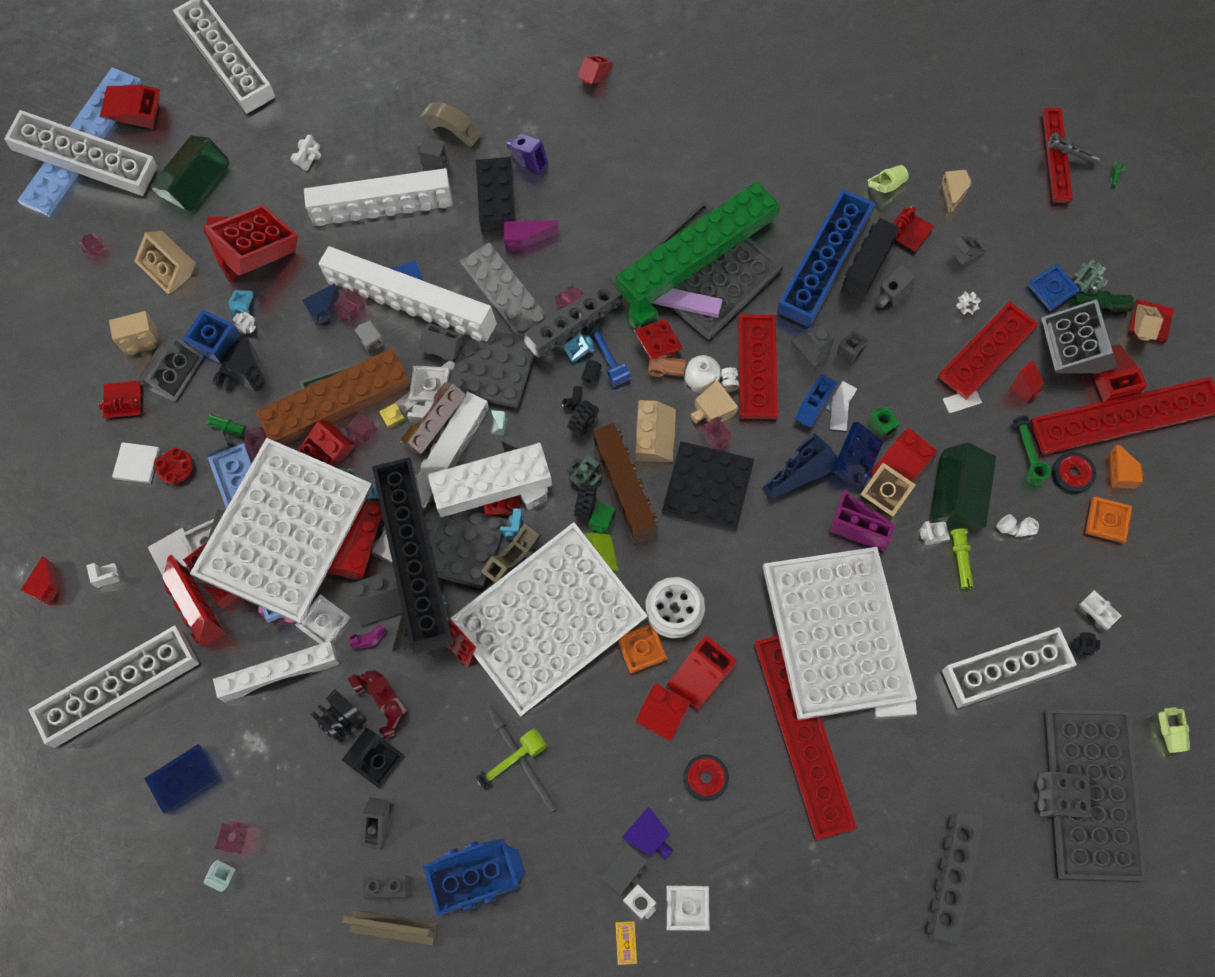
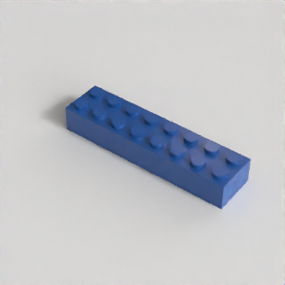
M844 189L841 190L779 301L778 314L806 327H811L870 219L875 203Z

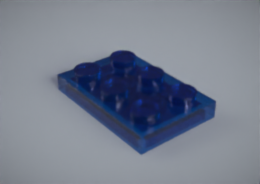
M853 422L832 471L857 491H863L883 441L860 422Z
M197 744L144 779L160 809L166 814L218 781L219 777L203 748Z

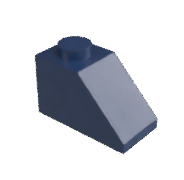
M335 283L302 300L316 325L326 322L334 313L340 295Z

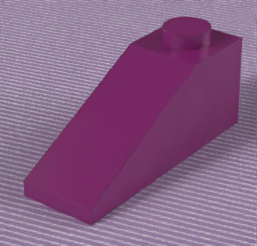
M558 220L504 221L505 249L513 251L524 249L559 233Z

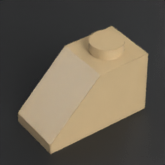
M966 169L945 172L942 179L949 212H953L967 194L969 187H971V177L968 176Z
M1137 305L1134 331L1139 339L1145 341L1157 339L1163 317L1156 307Z

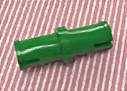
M210 414L207 418L208 426L221 429L224 433L229 432L243 437L246 433L247 427L245 425L232 422L229 418L224 419Z

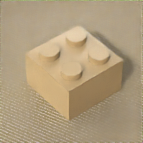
M146 311L109 320L112 340L125 356L135 355L145 350H154L161 344L158 327Z
M882 463L860 495L893 517L913 490L915 484L885 463Z

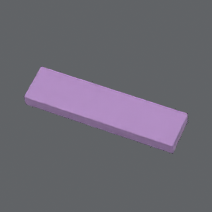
M671 289L652 302V304L718 318L723 299Z

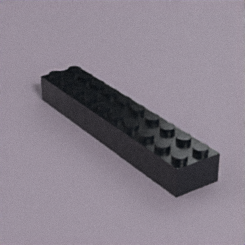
M408 457L372 466L410 647L414 654L453 645L454 642L411 458Z

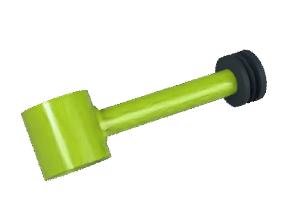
M536 728L528 731L520 738L521 748L487 774L482 771L480 776L477 775L478 784L486 790L488 785H492V779L526 753L531 757L541 753L548 745Z

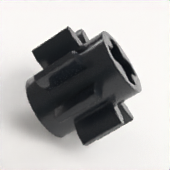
M1082 632L1079 637L1074 639V648L1078 649L1080 655L1093 656L1095 652L1100 650L1101 640H1096L1093 633Z

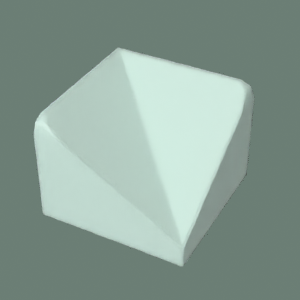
M491 410L493 419L490 433L491 435L504 436L507 422L506 413L504 411Z
M216 860L211 865L203 883L223 892L228 887L235 868Z

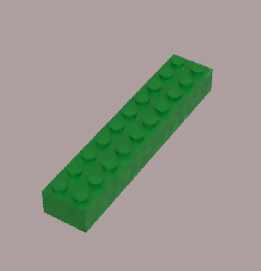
M756 181L618 273L615 278V287L634 309L639 312L776 219L781 205Z

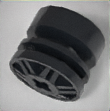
M334 689L326 697L330 707L327 709L322 705L318 706L324 714L319 716L313 711L310 715L322 731L330 738L342 743L345 739L339 732L343 730L349 736L351 733L346 725L350 723L357 727L365 719V716Z

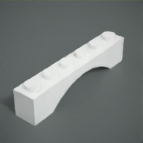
M328 641L214 678L213 682L217 698L225 703L243 697L275 681L300 674L323 671L338 666L340 663L335 646Z

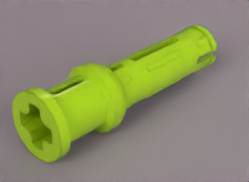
M965 528L952 530L950 534L953 536L954 541L953 551L957 555L961 589H966V587L971 589L974 588L968 554L971 547L968 545L967 540L968 529Z

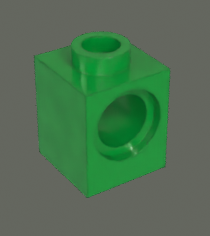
M888 406L882 409H875L871 413L869 424L881 440L896 432L900 425ZM884 419L887 424H883L879 420Z
M597 502L589 521V529H592L591 531L594 533L608 534L615 517V508Z

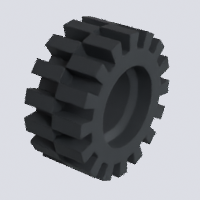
M583 400L570 417L568 429L581 437L582 435L584 436L588 429L592 427V423L595 422L599 408L589 401Z
M580 484L574 517L590 520L596 500L597 486Z

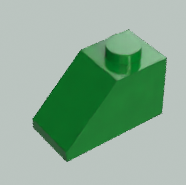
M630 304L629 322L633 328L637 327L638 329L658 320V311L652 304H649L639 312Z

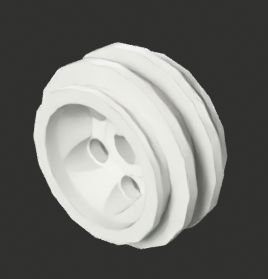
M680 577L666 578L657 582L649 591L645 602L647 620L650 626L657 633L668 638H683L692 634L701 625L705 613L704 597L700 589L691 581ZM672 593L673 597L667 598L665 595ZM683 594L688 598L686 600H682L680 596ZM659 603L664 605V608L661 610L656 607ZM672 607H676V608H677V611H679V612H678V613H672L673 611H672L671 608H672ZM688 607L694 610L691 614L686 612ZM666 617L669 620V622L665 621L662 618Z

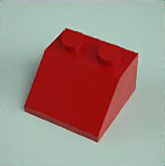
M654 683L644 701L636 723L672 741L690 707L691 701Z

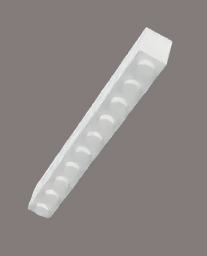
M470 392L466 393L456 412H453L449 417L447 427L441 430L438 442L432 445L429 457L423 460L420 467L421 470L418 475L416 474L425 516L432 502L435 501L428 474L453 468L489 409L486 400ZM384 525L381 537L373 543L372 553L376 558L393 566Z

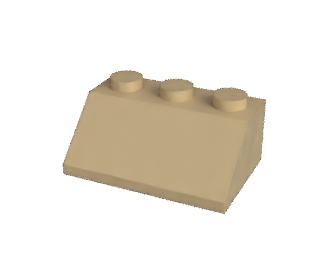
M163 231L145 232L134 260L167 294H171L191 277L196 265Z
M639 400L635 461L673 463L676 409L659 401Z

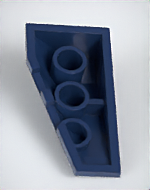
M814 433L796 449L797 454L785 461L786 466L784 469L777 471L763 489L773 498L827 475L829 472L834 471L842 462L832 448Z

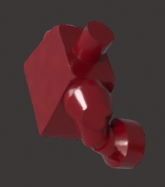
M370 670L364 674H353L347 678L357 695L364 692L365 686L367 687L376 704L388 719L387 726L381 727L379 733H384L383 739L393 737L395 735L394 728L407 710L386 677L375 670Z

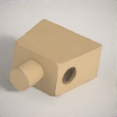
M717 380L695 400L697 410L691 413L690 416L696 424L705 419L708 425L712 426L737 415L738 406Z

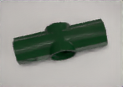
M1100 291L1095 294H1075L1073 300V307L1097 299L1102 315L1109 314L1112 311L1131 312L1134 304L1132 295H1113L1109 291Z

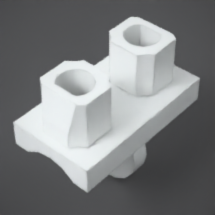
M307 135L305 139H300L298 142L299 152L293 153L290 158L303 171H308L313 159L319 160L321 157V153L318 151L320 145L314 141L312 135Z
M1095 590L1079 604L1084 611L1089 613L1106 630L1122 616L1110 605V601H1105Z

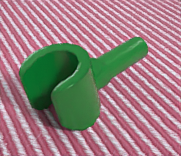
M1118 161L1113 164L1112 168L1115 171L1113 186L1117 185L1121 171L1125 170V163H1122L1121 169L1117 168Z

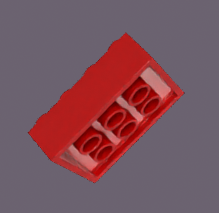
M263 204L205 227L206 233L227 266L239 276L296 252L298 234Z
M365 499L328 573L357 581L363 580L382 518L380 502Z
M172 554L169 555L163 576L166 583L164 588L169 596L173 595L175 599L173 604L178 611H182L184 615L182 620L187 628L191 627L193 631L191 636L195 643H200L206 647L224 636L225 632L200 588L194 582L195 580L191 576L190 571Z

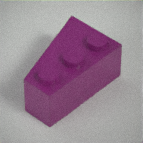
M845 489L829 532L870 547H877L878 550L885 552L895 525L878 512L871 511L864 505V502L849 495L850 492Z

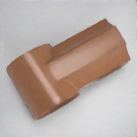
M666 355L654 360L650 359L648 373L656 377L664 376V374L684 377L686 360L668 358Z

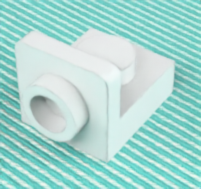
M926 521L920 528V536L925 541V545L944 543L950 540L946 521L931 524L929 521Z

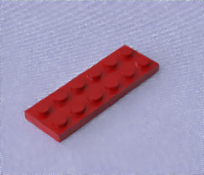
M1009 301L937 377L967 400L1034 331L1039 323Z
M739 314L740 419H777L776 315Z

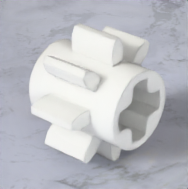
M964 291V294L958 297L959 303L956 306L961 309L964 315L967 312L973 315L974 311L980 309L978 303L981 300L979 297H976L975 292L968 294Z
M247 312L243 314L237 313L232 319L238 332L243 335L246 332L252 333L256 328L254 325L255 318Z

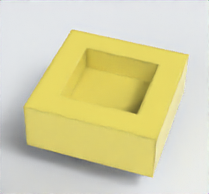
M396 403L379 411L388 429L405 421Z

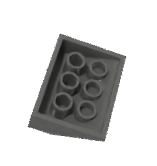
M1097 299L1041 317L1056 373H1100L1118 367Z

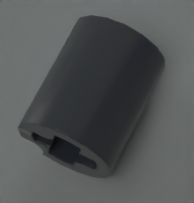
M588 360L581 379L585 383L596 384L602 365L595 360Z

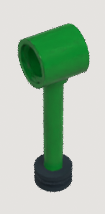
M1020 416L1015 418L1013 423L1016 429H1020L1031 463L1026 479L1032 486H1041L1049 477L1051 469L1047 463L1038 461L1028 431V426L1030 425L1028 416Z

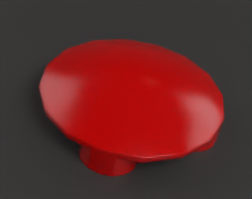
M174 447L164 453L155 461L158 477L163 482L169 484L184 481L193 469L191 455L179 447Z

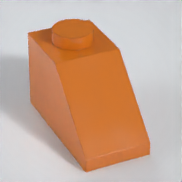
M1116 445L1110 452L1112 488L1136 489L1144 481V472L1141 470V464L1121 445Z

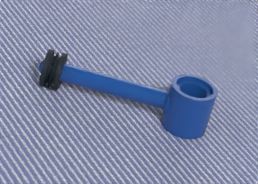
M599 323L590 325L587 328V332L591 338L595 337L611 367L606 370L611 384L615 387L631 380L626 364L624 362L617 364L601 335L603 332Z

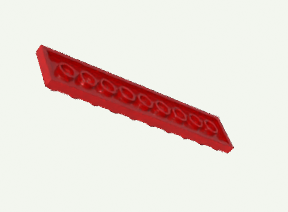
M1212 377L1035 417L1030 420L1041 453L1046 455L1215 415V383Z
M779 636L755 641L754 645L815 839L820 840L857 829L821 717L798 720Z

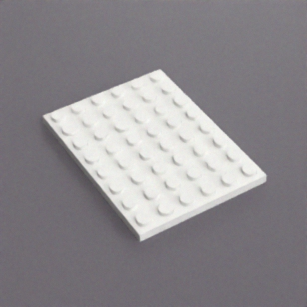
M266 438L190 572L191 576L300 624L372 488V483Z
M573 522L450 619L477 647L474 653L475 658L521 717L648 616Z
M877 547L763 564V571L798 720L917 700Z

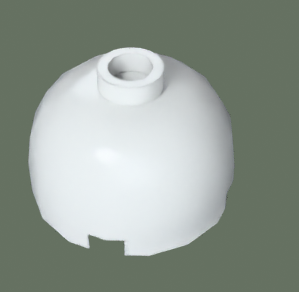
M700 355L692 358L687 363L684 372L685 382L694 392L703 393L715 381L718 380L720 383L721 368L714 358Z

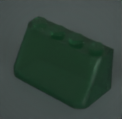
M191 135L149 188L156 195L183 210L192 211L196 209L229 166V159L209 137Z
M969 442L945 449L939 459L931 510L932 518L940 522L974 529L986 528L996 456Z

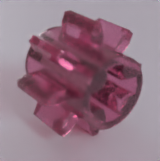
M94 233L83 235L82 241H79L82 245L81 250L84 253L88 252L90 256L100 254L101 249L104 248V245L101 243L103 241L101 237L95 236Z

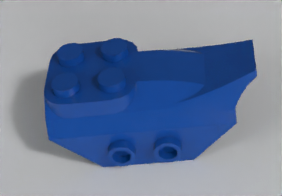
M504 838L481 844L478 841L466 845V849L458 851V848L445 852L446 856L423 866L437 917L460 908L463 911L475 908L474 904L483 901V904L495 901V896L519 888V880L525 874L518 849L508 846Z

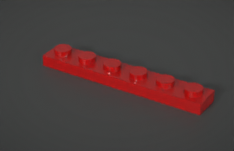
M1044 108L1042 114L1053 203H1071L1073 195L1068 155L1061 153L1056 148L1051 149L1048 147V141L1052 134L1058 133L1061 137L1065 138L1062 108Z

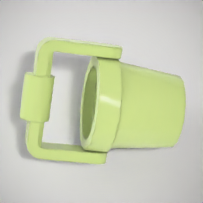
M903 165L885 169L880 174L868 179V187L883 193L892 192L908 181V171Z
M1171 707L1159 712L1160 729L1169 753L1189 751L1190 730L1184 710ZM1177 715L1179 725L1169 726L1167 716Z

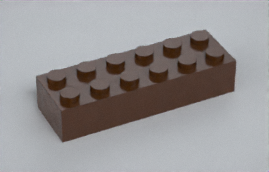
M611 423L593 430L594 446L633 543L636 545L656 537L658 519L655 512L651 513V502L648 495L644 496V485L641 478L637 479L636 465L634 461L630 462V451L627 444H623L622 431L620 428H616L615 423Z

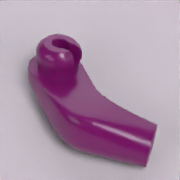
M378 625L368 634H352L348 641L354 649L373 647L381 640L387 630Z

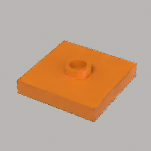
M1094 496L1091 500L1085 534L1125 544L1133 506Z
M650 624L633 629L617 640L630 674L668 659L657 632Z

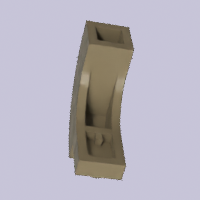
M433 102L429 104L419 117L431 129L443 127L452 131L469 147H472L482 134L470 123L472 121L471 118L457 108L445 103Z
M524 523L510 545L499 555L491 556L481 572L496 583L526 560L524 555L529 551H533V547L542 534L529 524Z

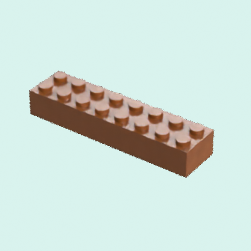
M391 348L255 412L267 438L282 445H287L308 435L317 421L334 423L409 388L411 384L394 349Z

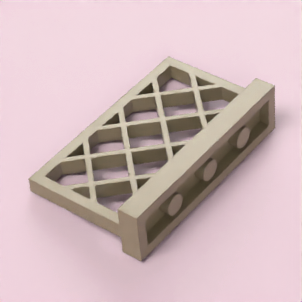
M353 910L352 917L343 916L342 923L350 924V933L434 946L437 923Z

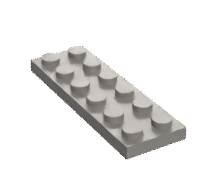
M490 243L460 260L461 266L515 335L524 337L527 331L549 318Z

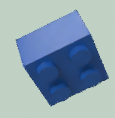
M202 310L183 340L200 354L221 363L240 333L233 323Z

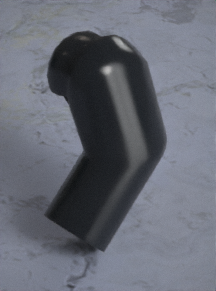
M574 386L573 396L563 399L562 406L566 410H572L581 403L583 389L581 386Z

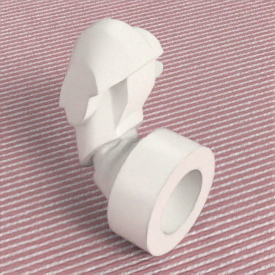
M1011 514L1003 517L996 525L1001 533L1015 535V537L1032 536L1038 533L1039 523L1034 518H1025L1016 525L1017 520Z

